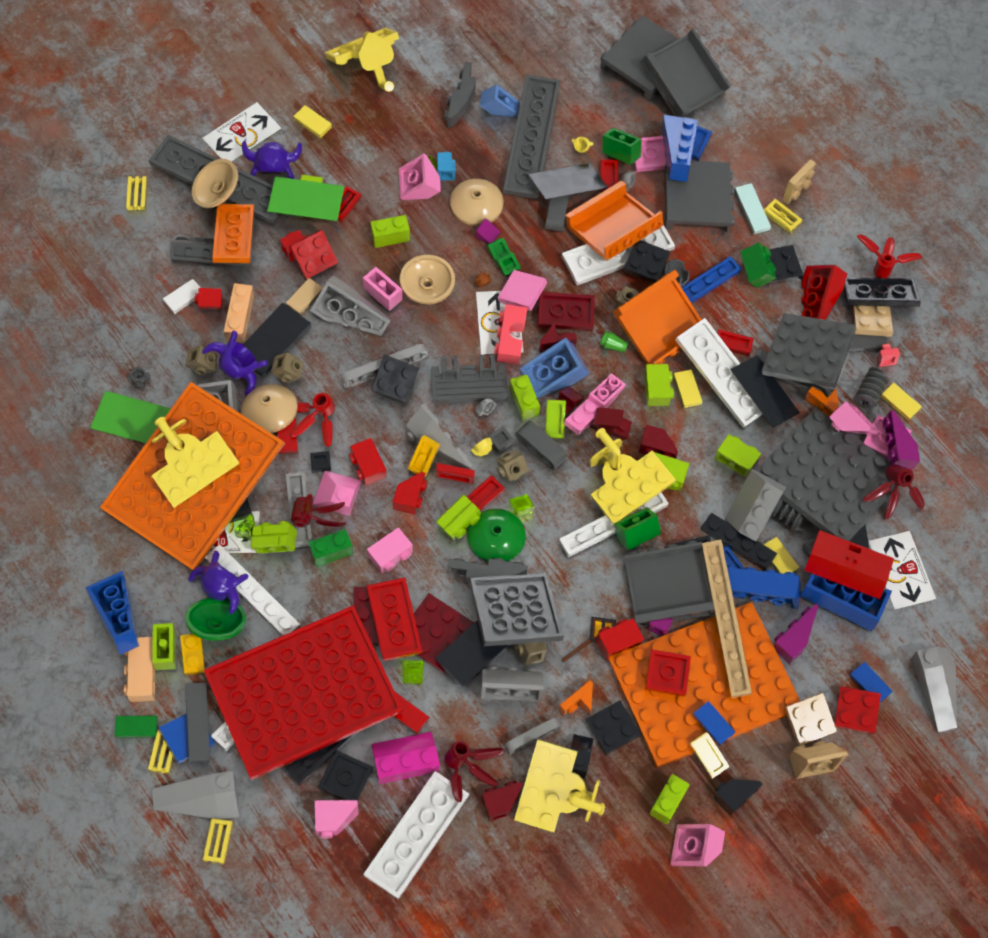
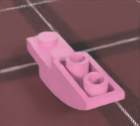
M611 373L589 394L588 399L565 419L564 425L579 435L585 428L588 429L593 424L597 408H608L625 388L626 384Z

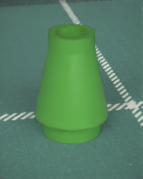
M605 331L599 345L605 349L624 353L628 342H625L611 331Z

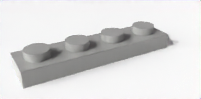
M305 472L286 474L290 519L293 503L296 501V498L307 496ZM290 520L291 525L297 529L295 548L309 546L308 542L312 541L311 525L297 527Z

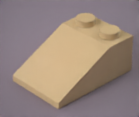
M825 741L814 743L812 747L806 748L805 745L795 747L789 758L795 778L800 779L835 771L848 756V753L832 742L825 744Z

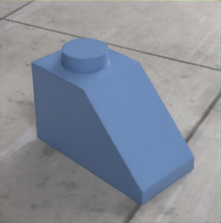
M496 84L481 92L480 107L491 115L518 117L520 101Z

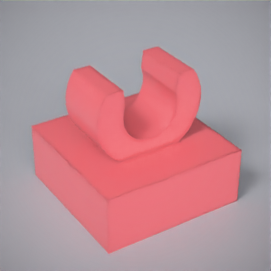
M883 344V350H880L877 359L878 367L897 365L900 356L898 348L891 349L890 344Z

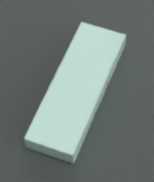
M752 183L736 187L734 192L753 234L769 231L771 225Z

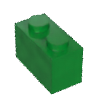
M614 127L602 135L603 154L630 165L641 157V138Z
M758 242L740 251L749 283L759 288L776 279L774 273L776 268L771 262V252L767 246L765 247Z
M648 507L614 523L618 541L627 550L635 548L661 534L658 516Z
M346 529L308 542L316 568L353 555V546Z

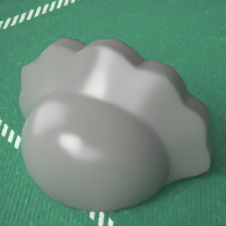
M635 171L625 172L620 178V181L622 180L626 184L627 192L635 183Z
M486 398L476 406V413L479 416L489 415L494 411L497 403L490 398Z

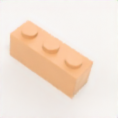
M234 283L224 328V336L227 343L233 330L238 333L236 342L245 343L254 300L252 285Z
M138 637L139 646L125 653V657H128V664L124 666L125 676H128V683L124 684V695L128 697L130 702L155 701V668L152 663L153 637Z

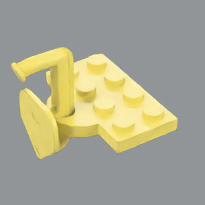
M385 27L373 33L365 32L361 38L324 52L326 59L338 65L346 64L351 58H359L361 66L365 70L374 71L380 88L388 92L394 89V84L391 81L386 82L381 66L393 60L394 53L391 45L395 43V40L399 39L396 31Z
M160 417L155 421V425H158L162 433L155 437L152 442L155 444L166 437L168 443L165 448V459L168 464L154 473L152 477L174 508L240 464L218 431L203 441H199L190 434H177L176 430L187 422L185 419L169 427L165 417Z
M604 428L596 432V437L600 438L606 447L590 459V466L594 467L604 464L602 476L605 484L593 492L591 498L613 526H615L614 523L628 517L674 484L676 479L653 451L636 461L631 456L620 454L621 439L613 441Z
M538 739L514 820L555 832L560 813H571L579 808L588 810L586 822L589 821L591 812L598 813L601 816L605 805L604 803L598 804L594 802L600 780L597 779L594 792L587 791L584 780L580 775L572 772L578 751Z

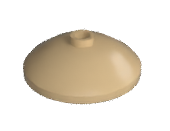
M217 159L207 164L198 173L192 186V197L195 203L203 208H213L224 203L236 188L238 181L237 167L228 159Z
M469 179L461 182L454 188L450 197V207L452 213L459 221L471 226H480L485 218L492 223L499 217L503 209V196L493 183L483 179Z
M421 255L414 257L404 265L400 274V285L404 294L412 301L420 304H435L443 301L451 294L455 285V274L450 264L444 259L434 255Z
M276 384L255 388L244 398L241 405V414L270 433L287 427L294 420L298 410L295 395L288 388Z

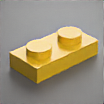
M423 435L407 469L415 474L424 472L426 477L441 444Z
M194 634L180 635L185 676L204 673L205 664L202 638Z

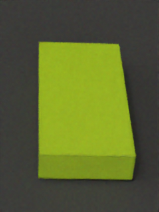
M547 400L545 433L551 438L564 439L566 401Z

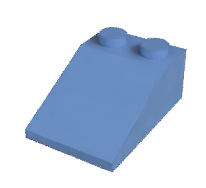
M564 338L520 368L523 375H528L537 399L573 385L590 374L576 347L567 338Z

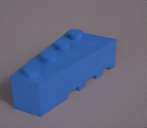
M811 573L800 596L872 632L881 618L892 590L885 589L880 599Z

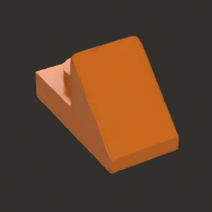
M812 386L804 399L829 417L839 408L837 389L827 398L822 391Z
M591 680L560 704L558 711L563 717L568 713L570 715L579 708L578 705L590 716L593 682Z

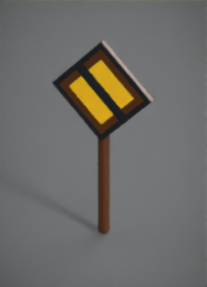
M592 616L589 639L562 658V662L568 660L590 642H596L595 638L599 633L598 631L607 626L610 628L616 626V620Z

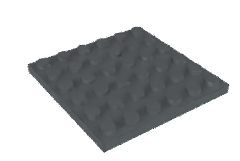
M816 407L768 456L756 471L787 487L781 499L823 532L851 541L894 490L895 484H892L890 491L885 495L869 502L862 500L864 496L883 483H889L886 478V470L891 465L889 461L865 445L864 442L852 433H846L841 430L837 431L831 423L833 421L830 417Z

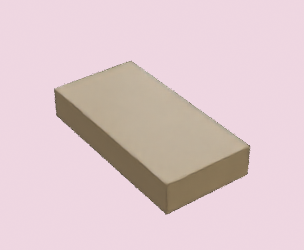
M308 278L286 302V305L299 315H302L316 300L323 287Z

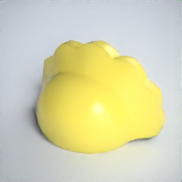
M586 137L572 139L575 150L580 153L587 152L589 147L593 145V142H590Z
M485 438L471 449V452L480 457L488 455L493 445L491 438Z

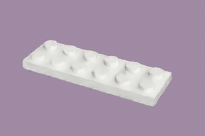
M664 225L644 239H641V241L668 251L675 248ZM587 244L562 253V259L578 286L623 269L634 244L608 261Z
M705 318L675 339L742 428H745L763 415L730 370L739 365V361Z
M435 771L363 876L399 900L469 797V793L462 789V801H455L452 794L451 781Z

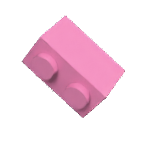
M377 267L363 277V289L388 311H391L402 301V289Z
M398 527L367 549V557L382 574L385 571H391L399 561L408 559L412 555L413 545Z

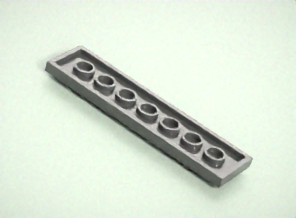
M526 74L503 194L538 199L539 189L528 174L543 172L560 80Z
M167 135L149 159V164L193 185L198 173L207 164L218 158ZM237 168V185L226 202L230 204L254 205V216L273 224L280 214L268 212L273 185Z

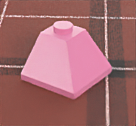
M426 154L420 155L399 168L400 199H429L441 192L440 176Z
M846 401L830 416V419L833 421L831 424L837 431L841 430L846 433L868 435L880 434L877 428L855 405Z
M324 471L313 506L322 507L345 502L342 508L334 512L350 516L361 481Z
M315 801L316 835H320V838L324 839L333 838V835H338L359 815L358 801Z
M677 824L670 865L707 866L722 853L725 831L711 824Z

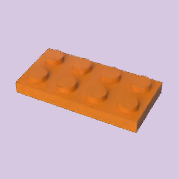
M220 204L217 206L213 263H250L254 205Z

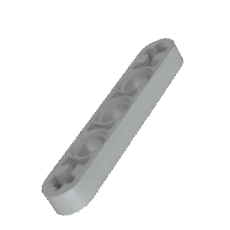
M418 344L389 356L412 364L424 359L428 352L424 344ZM382 358L342 374L340 379L343 386L349 388L375 378Z

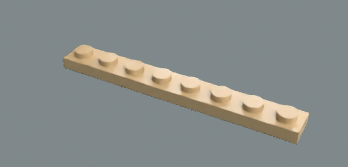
M722 540L702 543L731 696L736 698L752 695Z

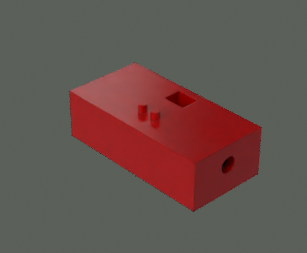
M819 530L804 571L880 599L887 584L894 558Z

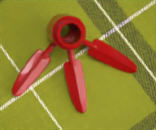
M862 234L857 235V238L871 252L878 256L874 266V275L877 278H888L896 263H907L922 258L919 253H906L898 255L897 260H895L892 256L895 245L893 238L888 237L884 245L883 254H880L878 252L879 247L870 238Z
M318 393L314 396L313 405H310L308 402H298L297 412L307 413L310 409L316 410L311 415L308 414L294 428L290 436L297 437L306 431L315 422L314 416L319 413L324 417L322 422L324 444L326 447L331 446L333 429L332 422L328 420V416L332 415L336 408L331 397L326 393Z

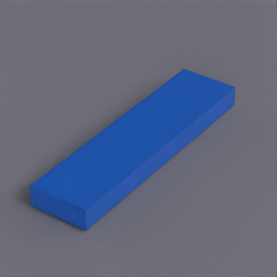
M730 256L686 284L682 289L690 302L694 303L739 274L742 268Z

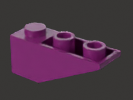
M891 410L883 419V427L886 432L885 443L888 445V460L890 465L897 464L913 470L920 462L918 445L895 411Z
M817 604L812 608L808 606L801 613L802 617L798 621L794 619L787 626L789 628L787 632H780L774 638L776 652L789 665L807 646L818 609Z

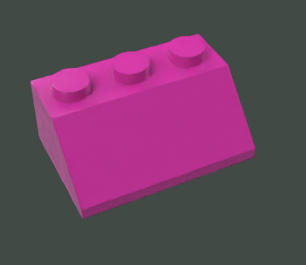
M432 732L371 744L379 784L432 774L435 771L440 772V763Z

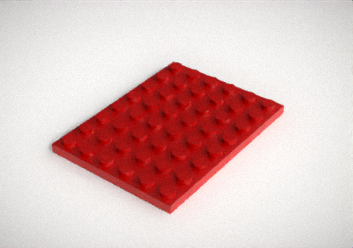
M354 605L204 670L251 780L403 712V708Z

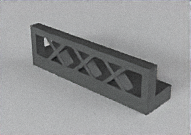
M175 235L170 241V259L213 263L214 239ZM215 263L235 266L244 265V263Z

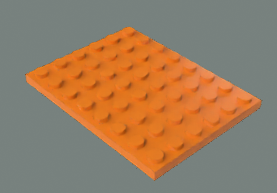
M190 382L165 416V421L171 427L185 419L187 422L176 430L177 434H190L199 441H203L218 431L240 464L174 508L152 477L154 473L168 464L165 459V448L168 443L166 437L155 444L152 442L155 437L162 433L160 428L157 427L100 508L191 570H194L208 554L285 445V442Z
M752 602L735 608L752 695L736 698L731 696L716 616L608 658V662L656 768L695 753L689 743L707 731L695 719L693 713L708 701L735 731V734L729 739L787 717L784 707L800 701ZM651 649L691 656L685 697L645 690Z

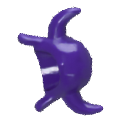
M244 140L242 142V152L245 158L254 162L250 172L251 175L256 176L258 171L286 172L288 178L294 179L289 163L296 161L300 157L302 144L298 142L296 149L288 153L283 145L271 141L262 144L254 152L248 148Z
M233 330L227 345L221 342H213L208 344L202 353L218 352L220 354L218 360L219 368L232 379L245 378L248 383L245 395H248L254 390L257 383L254 370L267 366L268 361L262 360L257 362L248 348L236 342L238 333Z
M214 551L210 565L207 567H196L190 573L188 581L192 582L201 576V588L204 593L216 601L229 598V614H233L240 601L236 587L247 580L249 576L242 574L236 577L219 564L220 554L218 551Z

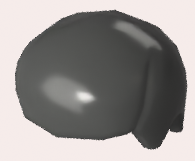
M677 259L669 260L664 266L662 277L676 270L679 276L675 279L682 288L689 281V270L685 269L683 261Z

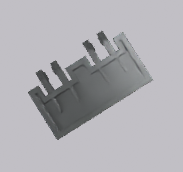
M490 354V368H484L483 355H478L479 372L476 371V365H460V373H458L457 356L452 358L453 370H446L447 359L445 356H441L442 374H439V366L431 367L433 403L476 402L486 398H490L493 401L508 400L505 363L497 364L496 371L495 355Z

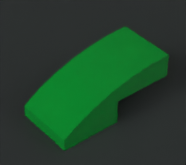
M504 238L486 246L504 276L511 274L514 270L521 269L514 253L510 252Z

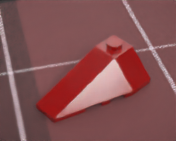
M807 265L802 279L804 296L801 298V302L804 304V311L801 313V316L826 320L843 291L848 274L836 265Z

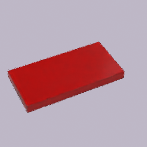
M406 578L366 585L383 662L422 654Z

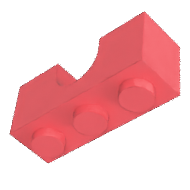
M505 304V310L500 312L499 322H502V327H498L497 338H500V342L495 344L494 354H498V362L519 365L523 340L513 338L510 333L524 331L527 314L526 307Z

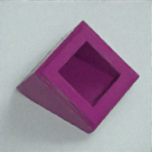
M486 218L476 230V238L487 244L493 243L500 234V231Z
M673 619L651 621L648 631L660 636L667 635Z

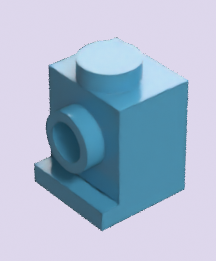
M450 152L438 153L437 172L440 176V181H455V160H452V153Z

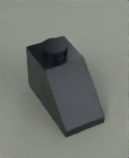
M573 734L570 749L578 752L572 772L580 775L581 778H585L594 738Z
M731 779L727 783L723 781L715 789L717 793L713 798L731 816L760 789L763 783L761 781Z

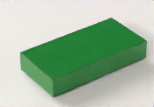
M116 716L114 736L115 738H156L158 716Z

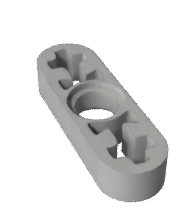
M552 718L511 739L505 744V747L510 755L515 754L536 743L538 739L542 740L557 732L561 725L557 718Z

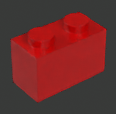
M372 438L350 446L351 453L348 454L352 465L356 464V474L360 481H364L365 486L387 478V470Z
M634 618L628 621L623 619L612 628L607 626L600 629L595 638L605 660H608L612 655L641 645L644 641Z

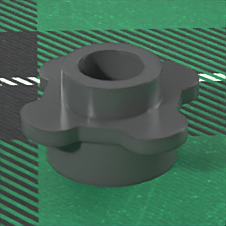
M136 367L128 376V381L135 383L138 388L144 386V382L149 380L151 376L143 368Z

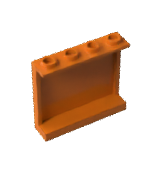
M622 180L565 215L567 228L606 261L663 226L662 212L654 214L627 193L626 184Z
M676 270L669 272L612 311L646 364H663L665 362L664 358L668 355L672 357L680 352L678 350L680 346L675 339L702 320L675 279L679 276Z

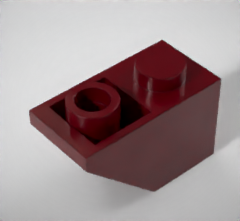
M646 424L639 452L647 455L653 451L676 459L678 450L664 429Z
M510 781L504 784L505 787L499 789L491 787L485 790V793L482 794V802L489 822L510 815L522 791V781L518 783Z

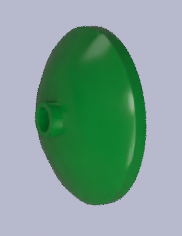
M489 509L481 512L480 520L473 526L470 524L467 535L468 544L472 552L479 559L489 563V559L501 558L505 562L513 560L521 553L526 539L525 528L521 520L513 513L504 509ZM499 529L501 532L495 533L494 530Z
M206 598L195 602L188 608L185 615V623L189 631L199 638L209 641H223L238 635L244 629L246 613L238 605L236 611L233 614H229V599L216 601L212 598Z

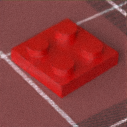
M319 230L289 246L305 279L311 278L338 263L323 230Z
M651 649L645 690L685 697L691 656Z
M840 686L835 727L875 734L881 694Z

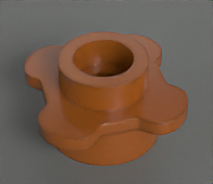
M483 272L477 275L473 284H477L478 288L486 286L491 282L489 277L491 273L485 274Z

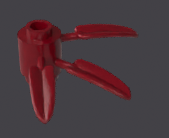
M897 464L889 466L886 470V478L889 483H883L862 499L864 502L873 501L888 493L891 489L890 486L895 484L894 490L890 494L884 519H889L895 511L900 493L897 492L898 485L902 487L908 486L910 490L909 495L920 510L925 506L919 489L916 486H911L914 479L913 471Z
M308 494L306 497H297L293 503L290 520L297 527L309 525L311 519L316 520L317 524L324 526L342 527L346 525V522H334L311 515L314 511H318L321 514L336 511L342 508L345 502L313 508V496Z
M463 741L454 742L444 756V761L448 767L454 769V774L450 776L455 801H462V777L458 774V768L462 767L464 763L470 767L469 772L482 782L491 786L498 785V782L477 764L469 762L467 758L473 757L474 760L494 758L503 754V748L476 749L470 753L468 745Z

